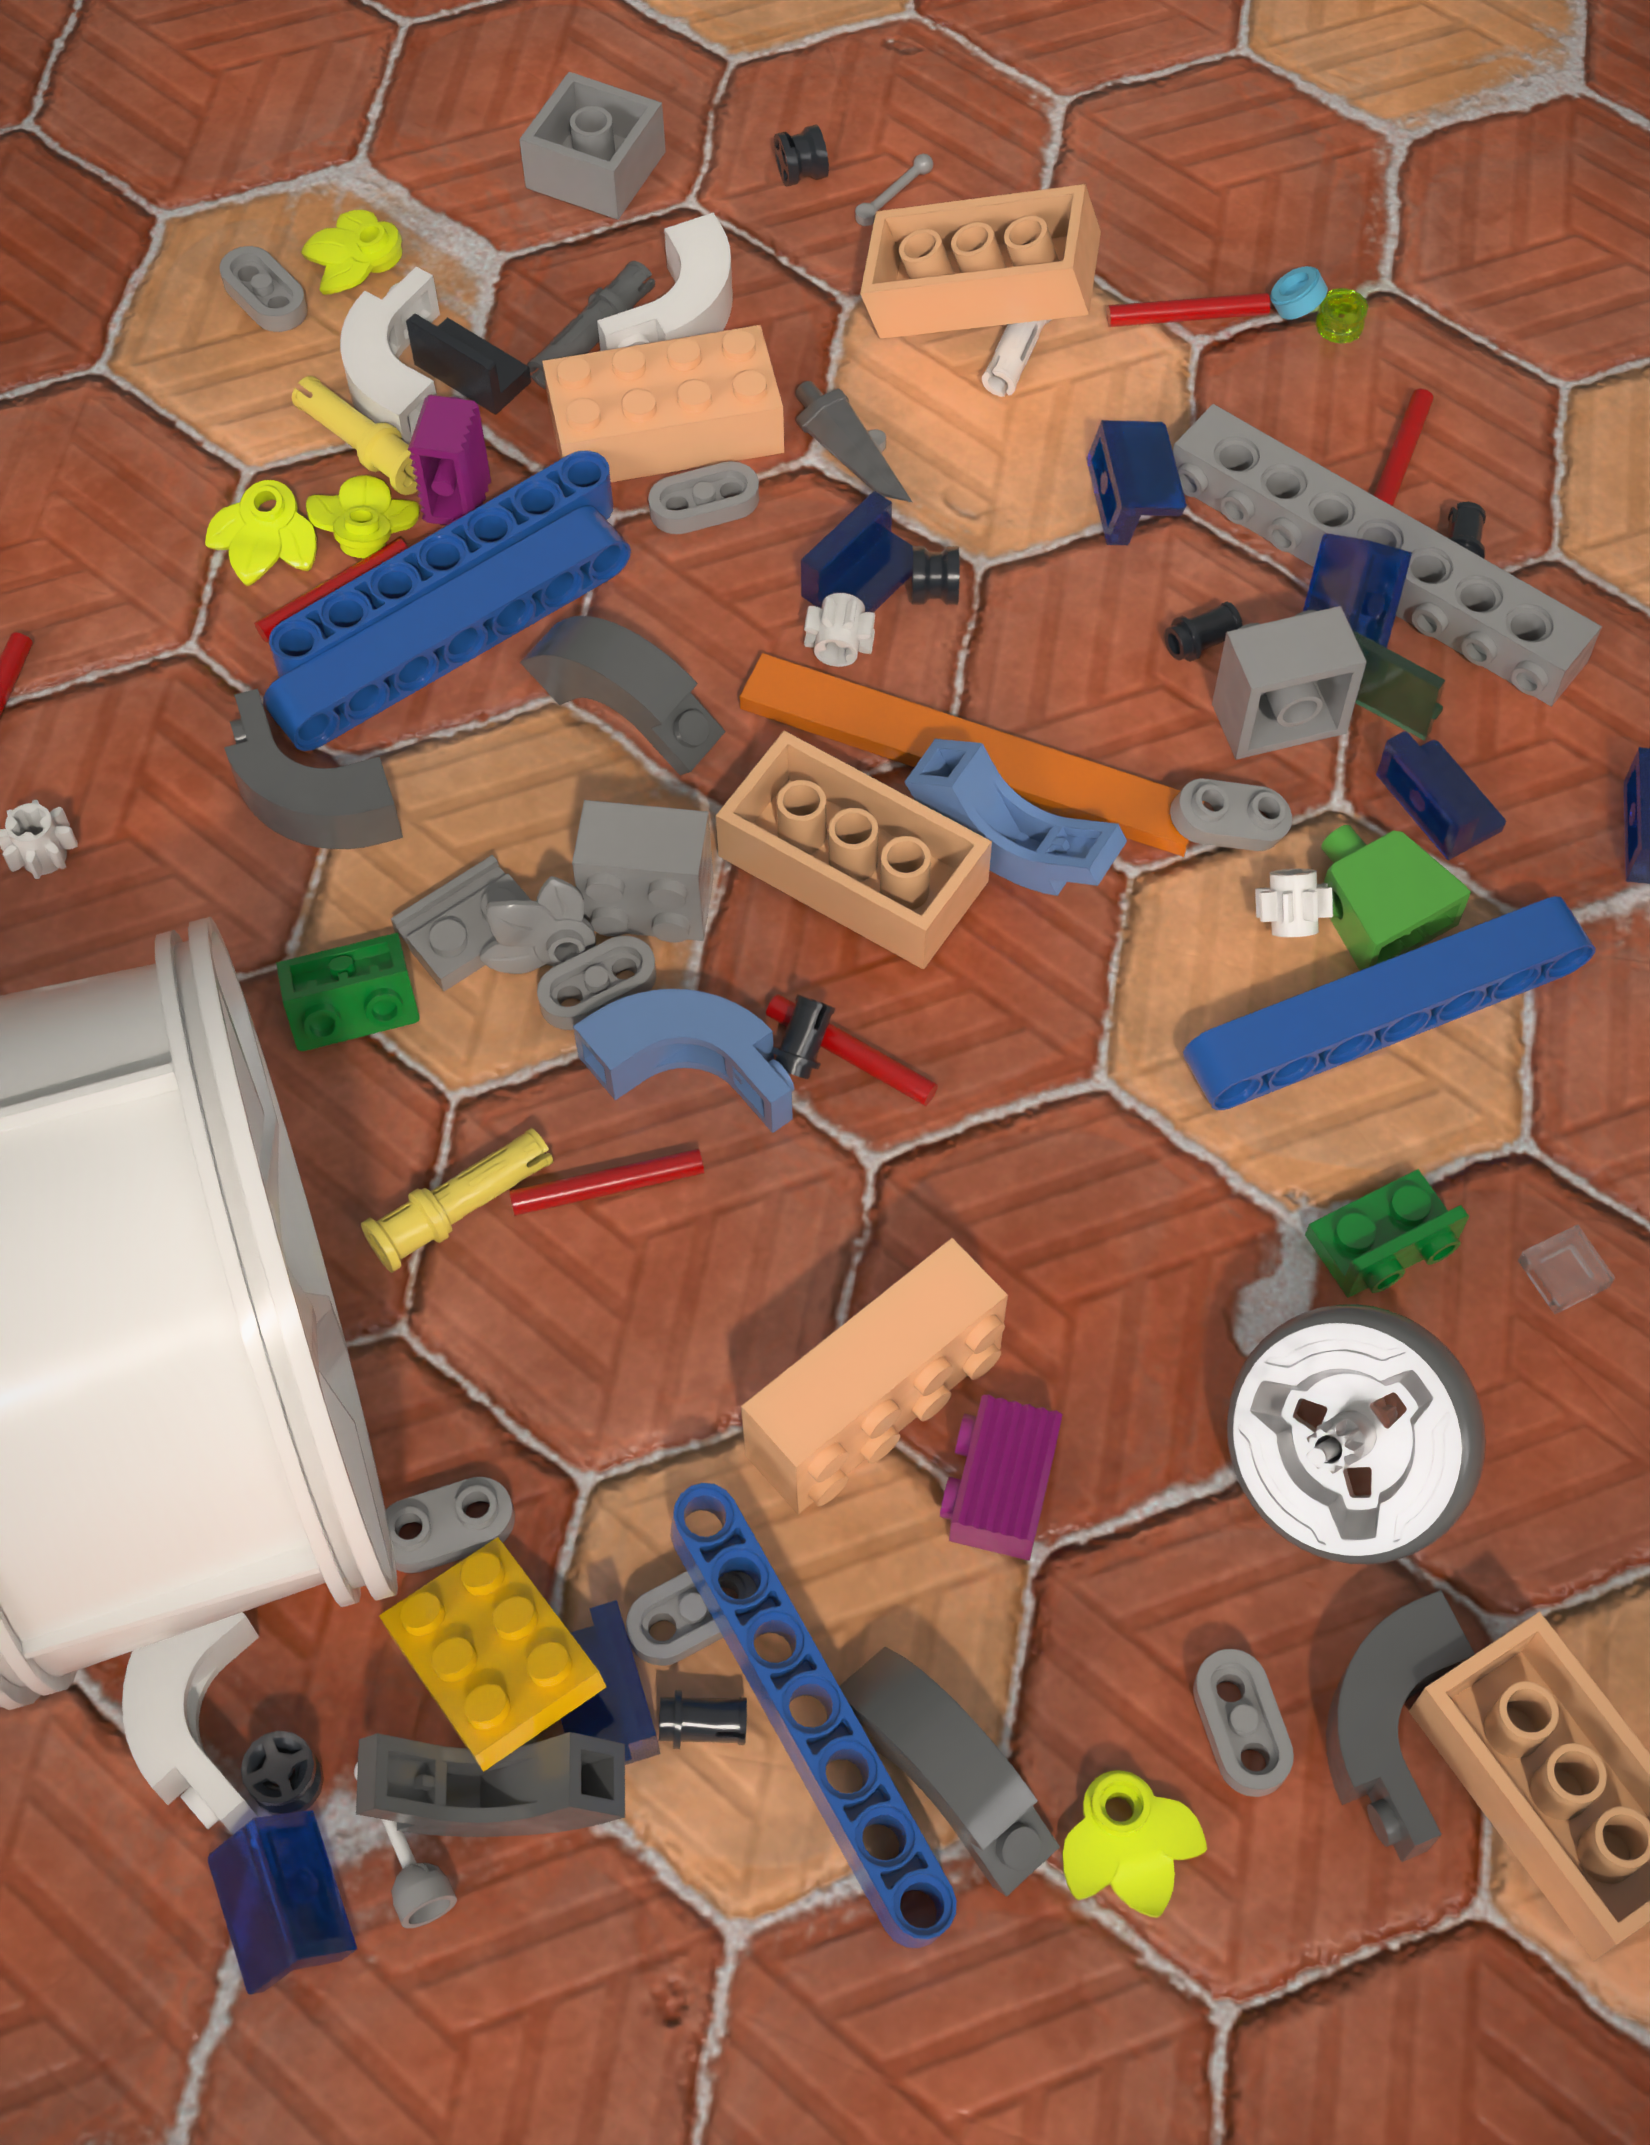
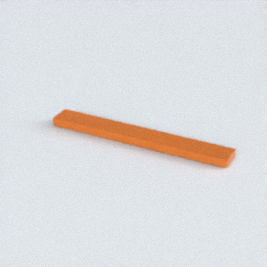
M762 653L739 696L740 709L912 767L917 765L934 739L983 743L1004 781L1018 795L1044 811L1066 818L1119 824L1126 838L1182 857L1185 856L1190 844V840L1183 837L1177 831L1170 814L1171 804L1180 790Z

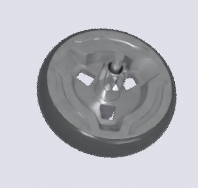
M1342 1304L1317 1308L1289 1319L1268 1334L1250 1353L1236 1378L1229 1402L1227 1415L1228 1448L1236 1477L1249 1502L1261 1518L1287 1541L1304 1551L1335 1562L1362 1565L1387 1563L1402 1559L1430 1546L1445 1535L1459 1520L1469 1506L1482 1475L1486 1450L1485 1423L1476 1390L1468 1374L1449 1348L1434 1334L1411 1319L1390 1310L1367 1305ZM1392 1392L1398 1395L1407 1408L1406 1412L1399 1419H1397L1396 1406L1386 1405L1383 1398ZM1302 1399L1327 1407L1328 1410L1321 1425L1317 1426V1429L1297 1415ZM1370 1467L1372 1469L1371 1495L1356 1496L1353 1493L1347 1468Z

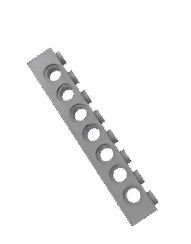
M1212 404L1174 444L1168 482L1178 487L1185 495L1202 501L1224 514L1233 523L1248 528L1270 541L1279 550L1294 555L1319 570L1325 577L1336 580L1367 598L1376 607L1384 608L1415 626L1422 634L1433 637L1461 653L1473 664L1483 666L1507 680L1521 692L1534 696L1552 707L1588 663L1602 626L1215 404Z

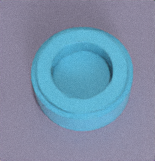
M1308 266L1299 267L1288 272L1277 281L1271 291L1270 299L1282 318L1296 319L1318 307L1326 297L1328 287L1318 269Z

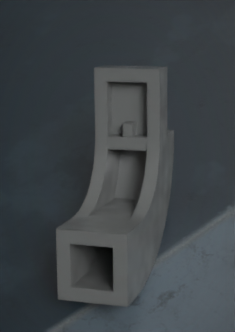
M573 616L556 623L520 662L559 705L577 698H588L605 704L621 714L642 733L679 775L691 772L726 732L693 696L691 691L698 683L678 663L648 640L616 623L592 616Z
M258 689L235 694L241 718L230 721L236 744L224 747L243 800L262 823L290 840L326 849L365 848L403 838L380 756L337 768H313L299 764L285 756L276 746Z
M1441 1590L1399 1608L1369 1633L1360 1644L1340 1678L1328 1713L1326 1750L1329 1770L1339 1800L1344 1805L1368 1795L1372 1802L1367 1805L1371 1825L1383 1845L1386 1847L1394 1846L1401 1862L1427 1852L1442 1835L1402 1756L1398 1738L1401 1709L1403 1704L1411 1697L1422 1692L1425 1687L1475 1655Z
M884 1647L839 1686L875 1751L898 1766L932 1801L951 1825L993 1888L1008 1896L1060 1848L1033 1807L1038 1800L1007 1758L967 1712L933 1679L908 1659Z
M569 1732L540 1742L522 1745L483 1772L470 1751L466 1748L439 1746L377 1733L359 1739L356 1815L397 1822V1831L456 1837L537 1835L576 1830L625 1818V1744Z

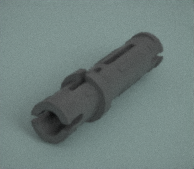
M630 261L604 289L602 287L597 288L590 295L589 304L541 353L527 364L530 372L533 373L531 378L540 387L546 389L542 361L587 354L599 342L597 320L632 309L641 298L655 287L654 279L650 278L645 284L643 283L652 275L649 269L640 262Z

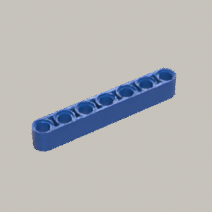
M588 450L569 454L285 619L273 628L269 636V646L279 678L575 509L583 506H592L607 520L613 512L608 462L599 453Z
M583 506L575 509L284 674L266 690L263 697V706L297 749L310 751L319 748L612 579L626 566L630 558L631 548L596 508Z
M1559 896L1546 898L1214 1027L1194 1038L1185 1047L1183 1057L1211 1107L1215 1110L1230 1109L1569 975L1586 964L1595 954L1596 948L1564 899Z
M700 1483L690 1486L680 1494L676 1501L671 1523L670 1537L679 1558L885 1931L894 1942L907 1948H921L932 1944L951 1926L956 1915L957 1900L949 1880L735 1500L725 1489L716 1484ZM699 1510L709 1511L717 1516L723 1528L717 1534L709 1537L698 1536L692 1533L686 1526L685 1518L692 1512ZM732 1571L743 1572L749 1575L755 1582L757 1592L745 1599H734L724 1593L718 1580L724 1574ZM776 1633L784 1637L789 1643L792 1655L786 1661L779 1663L768 1662L762 1659L756 1652L753 1644L754 1640L762 1634ZM800 1696H812L818 1699L825 1707L827 1721L823 1725L814 1728L802 1726L792 1717L789 1709L790 1702ZM838 1759L852 1762L861 1772L863 1778L862 1788L853 1793L837 1791L828 1782L826 1766ZM874 1824L890 1828L896 1834L899 1842L898 1856L891 1860H879L871 1856L863 1843V1830ZM911 1890L921 1891L932 1899L937 1910L936 1921L932 1927L926 1929L916 1928L905 1920L900 1909L903 1893Z

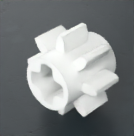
M846 593L828 595L823 600L821 608L816 606H808L804 625V630L806 631L804 645L805 647H814L815 656L827 665L835 667L851 665L856 661L858 651L871 654L875 635L873 628L876 615L872 612H865L863 602L853 595Z
M33 800L32 803L23 804L14 810L9 809L6 811L8 815L5 822L6 829H0V848L4 851L2 855L12 872L24 866L27 871L33 874L35 879H39L41 875L52 873L59 868H66V849L78 847V842L71 827H69L70 823L63 808L57 807L49 812L47 808L39 804L38 800Z
M1282 869L1270 872V888L1255 889L1256 918H1260L1261 922H1271L1273 936L1303 937L1319 933L1318 918L1333 917L1332 887H1328L1326 883L1317 884V871L1314 869Z

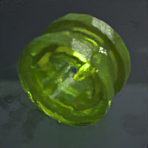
M1346 288L1333 289L1327 292L1326 297L1319 305L1315 324L1317 332L1330 342L1340 344L1350 343L1358 339L1363 332L1367 316L1368 304L1366 299L1360 293ZM1339 314H1345L1344 318L1338 316Z

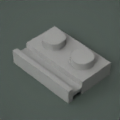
M491 855L391 918L394 932H398L399 937H402L408 944L412 954L440 988L446 991L485 966L480 960L479 953L488 944L496 940L488 923L486 905L494 901L532 900L509 873H504L499 867L497 859Z

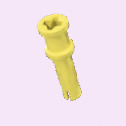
M307 376L298 382V384L311 392L313 396L308 398L294 388L292 403L296 408L307 413L352 448L356 449L360 463L370 471H381L389 477L391 486L398 493L410 495L418 491L416 489L417 483L414 481L416 476L413 474L414 467L411 466L413 460L409 458L411 454L408 451L409 445L402 440L401 433L396 427L388 423L375 424L371 419L357 411L323 385L316 377Z
M530 1128L506 1146L483 1158L432 1191H429L427 1188L422 1190L417 1188L408 1195L409 1202L378 1221L368 1218L361 1223L362 1230L379 1260L388 1271L393 1273L401 1268V1259L432 1240L438 1243L446 1240L449 1237L448 1234L453 1231L452 1224L517 1185L533 1173L551 1165L553 1157L550 1153L544 1154L549 1148L538 1132Z

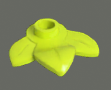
M362 209L352 210L340 214L337 219L336 228H325L312 235L304 244L301 254L311 262L326 266L319 290L323 295L334 294L361 284L370 272L381 273L395 266L402 256V237L394 224L385 221L379 222L374 213Z
M360 475L346 480L340 487L339 495L309 496L306 500V512L309 520L315 527L334 532V537L340 543V548L345 554L356 558H366L385 547L392 533L410 529L416 524L419 518V504L410 500H391L389 487L384 481L370 475Z
M263 480L250 486L243 494L239 503L227 506L215 514L207 528L205 545L214 550H229L230 563L236 575L244 585L250 586L259 580L277 562L279 557L296 569L309 571L316 557L317 537L313 525L297 513V501L290 488L279 481ZM276 500V505L272 510L268 512L258 510L264 502Z
M1122 1770L1109 1771L1098 1776L1089 1785L1083 1800L1084 1819L1068 1833L1064 1842L1062 1854L1063 1872L1067 1886L1077 1900L1089 1898L1110 1884L1114 1893L1130 1908L1149 1917L1157 1918L1164 1912L1173 1892L1175 1876L1173 1860H1186L1204 1854L1207 1850V1844L1197 1817L1183 1803L1154 1796L1148 1784L1131 1772ZM1113 1798L1125 1800L1132 1809V1817L1122 1822L1113 1820L1106 1812V1803Z

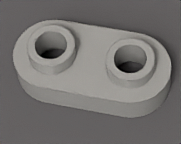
M244 246L230 251L223 257L219 269L226 292L260 327L268 331L283 332L291 330L303 322L307 315V304L301 285L267 251L259 247Z
M729 461L663 478L655 483L649 492L650 518L658 529L670 534H684L744 518L750 515L758 506V476L749 466L740 462Z
M1195 779L1186 784L1174 798L1170 809L1171 819L1177 831L1192 842L1206 845L1266 851L1273 848L1288 833L1292 825L1290 807L1286 800L1276 791L1263 786L1212 779ZM1202 801L1210 803L1214 811L1207 809ZM1260 811L1265 813L1268 818L1264 817Z
M617 936L551 968L543 975L537 988L541 1014L549 1024L556 1028L574 1030L573 1026L607 1004L623 997L650 991L656 980L653 951L648 944L639 938ZM622 971L635 973L634 976L628 979L616 977ZM570 998L581 1001L579 1004L571 1007L561 1005L562 1002Z
M487 1477L465 1479L393 1503L386 1509L396 1570L405 1573H419L466 1558L497 1537L503 1543L511 1534L515 1522V1511L509 1493L499 1482ZM483 1501L490 1505L488 1512L480 1518H470L465 1514L469 1505L474 1502ZM416 1522L422 1525L420 1534L414 1539L405 1540L399 1537L401 1528L407 1523Z
M687 1571L641 1595L632 1604L627 1615L626 1628L631 1648L638 1657L653 1665L666 1666L677 1663L724 1638ZM732 1571L724 1574L718 1580L721 1588L734 1590L738 1595V1599L751 1597L757 1592L755 1582L749 1575L743 1572ZM659 1621H668L676 1627V1632L669 1640L658 1641L650 1635L651 1627Z
M1236 1649L1217 1651L1208 1656L1201 1664L1194 1681L1193 1694L1219 1771L1225 1782L1232 1789L1243 1795L1260 1797L1271 1794L1284 1783L1290 1773L1294 1753L1269 1680L1262 1665L1250 1654ZM1222 1682L1233 1683L1239 1688L1241 1699L1236 1702L1223 1700L1218 1695L1216 1686ZM1246 1750L1259 1752L1265 1759L1266 1768L1261 1771L1247 1769L1241 1761V1753Z

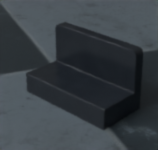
M415 313L406 320L414 365L470 400L475 401L491 413L498 414L531 383L530 368L448 317L438 326Z

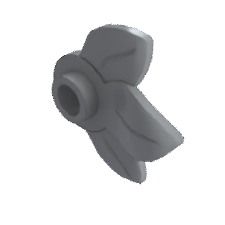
M551 876L541 887L537 901L509 900L489 902L486 905L488 923L496 940L482 949L479 953L480 960L489 968L498 972L522 974L531 972L546 964L555 967L595 947L594 929L583 918L585 902L581 892L572 884Z

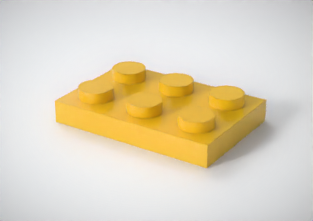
M499 1537L379 1615L387 1631L483 1772L607 1687L599 1670Z

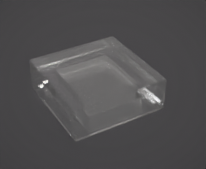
M1578 1224L1524 1250L1518 1259V1262L1554 1314L1609 1288L1615 1279V1276Z

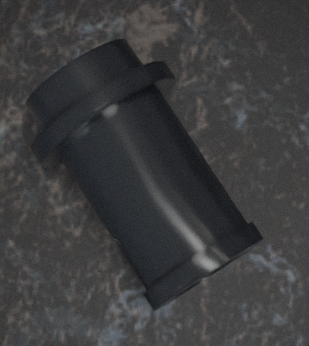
M1460 502L1457 504L1458 510L1452 507L1449 511L1447 538L1484 559L1485 548L1481 543L1486 520L1485 510L1473 502Z
M1227 601L1214 609L1190 619L1184 616L1173 619L1171 626L1165 630V643L1170 654L1176 660L1185 659L1191 662L1199 659L1201 651L1224 642L1227 632L1242 627V619L1236 607Z
M797 994L796 1004L780 1048L774 1046L771 1053L777 1055L776 1061L784 1067L787 1073L809 1079L812 1069L820 1068L821 1063L816 1061L829 1021L836 1008Z
M675 1690L674 1697H660L659 1741H673V1749H680L681 1742H720L745 1745L747 1727L746 1697H739V1699L682 1697V1690Z

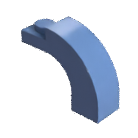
M934 739L905 780V784L915 801L992 841L989 871L1017 885L1041 893L1058 896L1067 882L1098 886L1127 842L1119 824L1061 817L1048 813L1026 801L1001 777L983 743Z
M689 989L646 991L609 1003L573 1026L578 1057L614 1100H617L646 1079L660 1072L677 1068H693L710 1072L726 1081L772 1133L793 1119L792 1092L795 1088L787 1071L778 1061L774 1060V1054L771 1053L773 1049V1031L752 1012L728 999Z

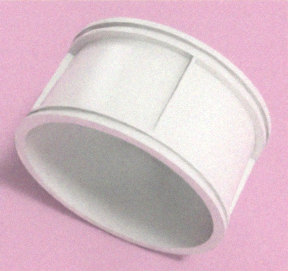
M211 917L189 922V941L183 942L175 930L156 934V964L0 996V1707L8 1710L33 1704L41 1695L45 1696L68 1689L74 1682L77 1670L323 1583L327 1584L329 1591L340 1607L358 1603L361 1597V1587L367 1586L375 1601L397 1595L398 1583L395 1558L382 1491L321 1248L262 1048L228 950Z

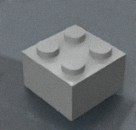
M568 72L519 139L526 188L619 220L666 152L662 102Z
M1341 606L1320 611L1307 610L1298 613L1294 617L1264 624L1250 623L1226 633L1212 706L1235 760L1347 734L1367 662Z
M584 800L572 865L576 888L581 892L585 902L583 918L592 925L594 931L611 937L623 934L655 936L660 940L673 943L684 940L704 941L714 880L709 812Z

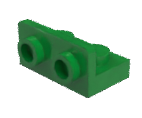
M398 932L276 962L283 1005L296 1048L299 1051H307L414 1024L420 1019Z
M1417 1169L1310 1223L1305 1236L1346 1297L1349 1298L1367 1288L1372 1293H1378L1389 1288L1403 1277L1406 1268L1423 1259L1428 1265H1432L1451 1255L1461 1244L1459 1238L1469 1219V1215L1462 1205L1448 1211L1423 1174Z

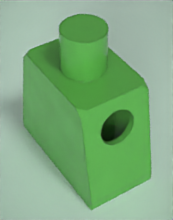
M1343 825L1330 833L1323 841L1321 849L1333 862L1327 869L1324 883L1328 884V887H1332L1333 917L1329 918L1360 971L1415 950L1459 925L1471 891L1403 832L1391 831L1366 845L1350 825Z

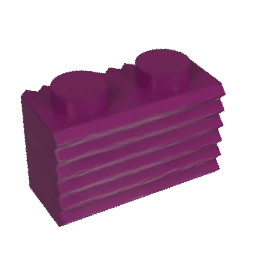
M428 395L424 399L408 447V451L411 452L409 458L413 460L411 466L414 467L413 474L416 475L414 481L417 483L416 489L419 491L417 496L420 498L419 504L422 506L420 510L423 513L422 519L427 523L449 525L483 505V501L486 500L485 493L489 491L488 484L492 482L477 403L459 397Z
M989 1394L982 1395L977 1416L964 1413L955 1454L967 1456L962 1479L948 1477L939 1516L951 1520L950 1542L1030 1561L1063 1414L1057 1410L1048 1411L1043 1407L1035 1408L1030 1404L1022 1405L1017 1401L1008 1402L1004 1398L995 1399Z

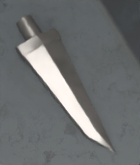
M806 381L802 383L796 390L797 399L805 407L796 418L799 427L805 433L808 432L879 496L912 502L850 405L849 399L841 389H836L823 395L813 382Z

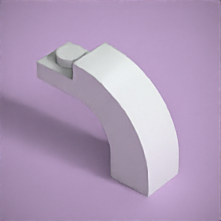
M714 212L664 229L667 269L673 277L675 285L665 295L653 302L597 320L600 351L724 330L730 317L733 301L731 252L726 233Z
M415 267L402 281L394 284L383 299L364 291L349 310L342 327L340 339L341 356L354 408L371 419L375 424L388 423L396 427L401 433L402 440L408 445L410 444L425 397L436 395L434 380L398 360L402 352L410 345L406 320L415 313L432 323L440 315L433 275L418 267Z
M243 1612L132 1651L127 1665L122 1697L126 1739L140 1772L152 1789L167 1805L183 1793L180 1797L207 1829H210L217 1821L221 1820L234 1837H237L258 1816L205 1753L199 1734V1714L203 1698L213 1679L226 1665L259 1638V1635Z

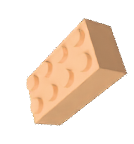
M1086 184L876 211L860 294L879 338L1089 315L1101 231Z
M761 325L542 361L548 407L560 460L577 451L588 450L599 453L609 464L611 482L784 453L783 405Z
M786 731L781 733L716 814L719 857L923 970L989 880L992 841Z
M951 1238L741 1406L745 1456L797 1514H800L813 1502L817 1506L828 1503L846 1486L849 1480L846 1475L865 1459L871 1464L882 1459L898 1443L900 1439L898 1432L917 1417L921 1421H926L933 1417L950 1399L951 1392L949 1390L967 1376L972 1380L980 1378L995 1365L1001 1356L999 1349H1001L1002 1334L1005 1329L1004 1320L1008 1295Z
M1539 1611L1425 1687L1409 1710V1713L1594 1962L1650 1922V1753Z

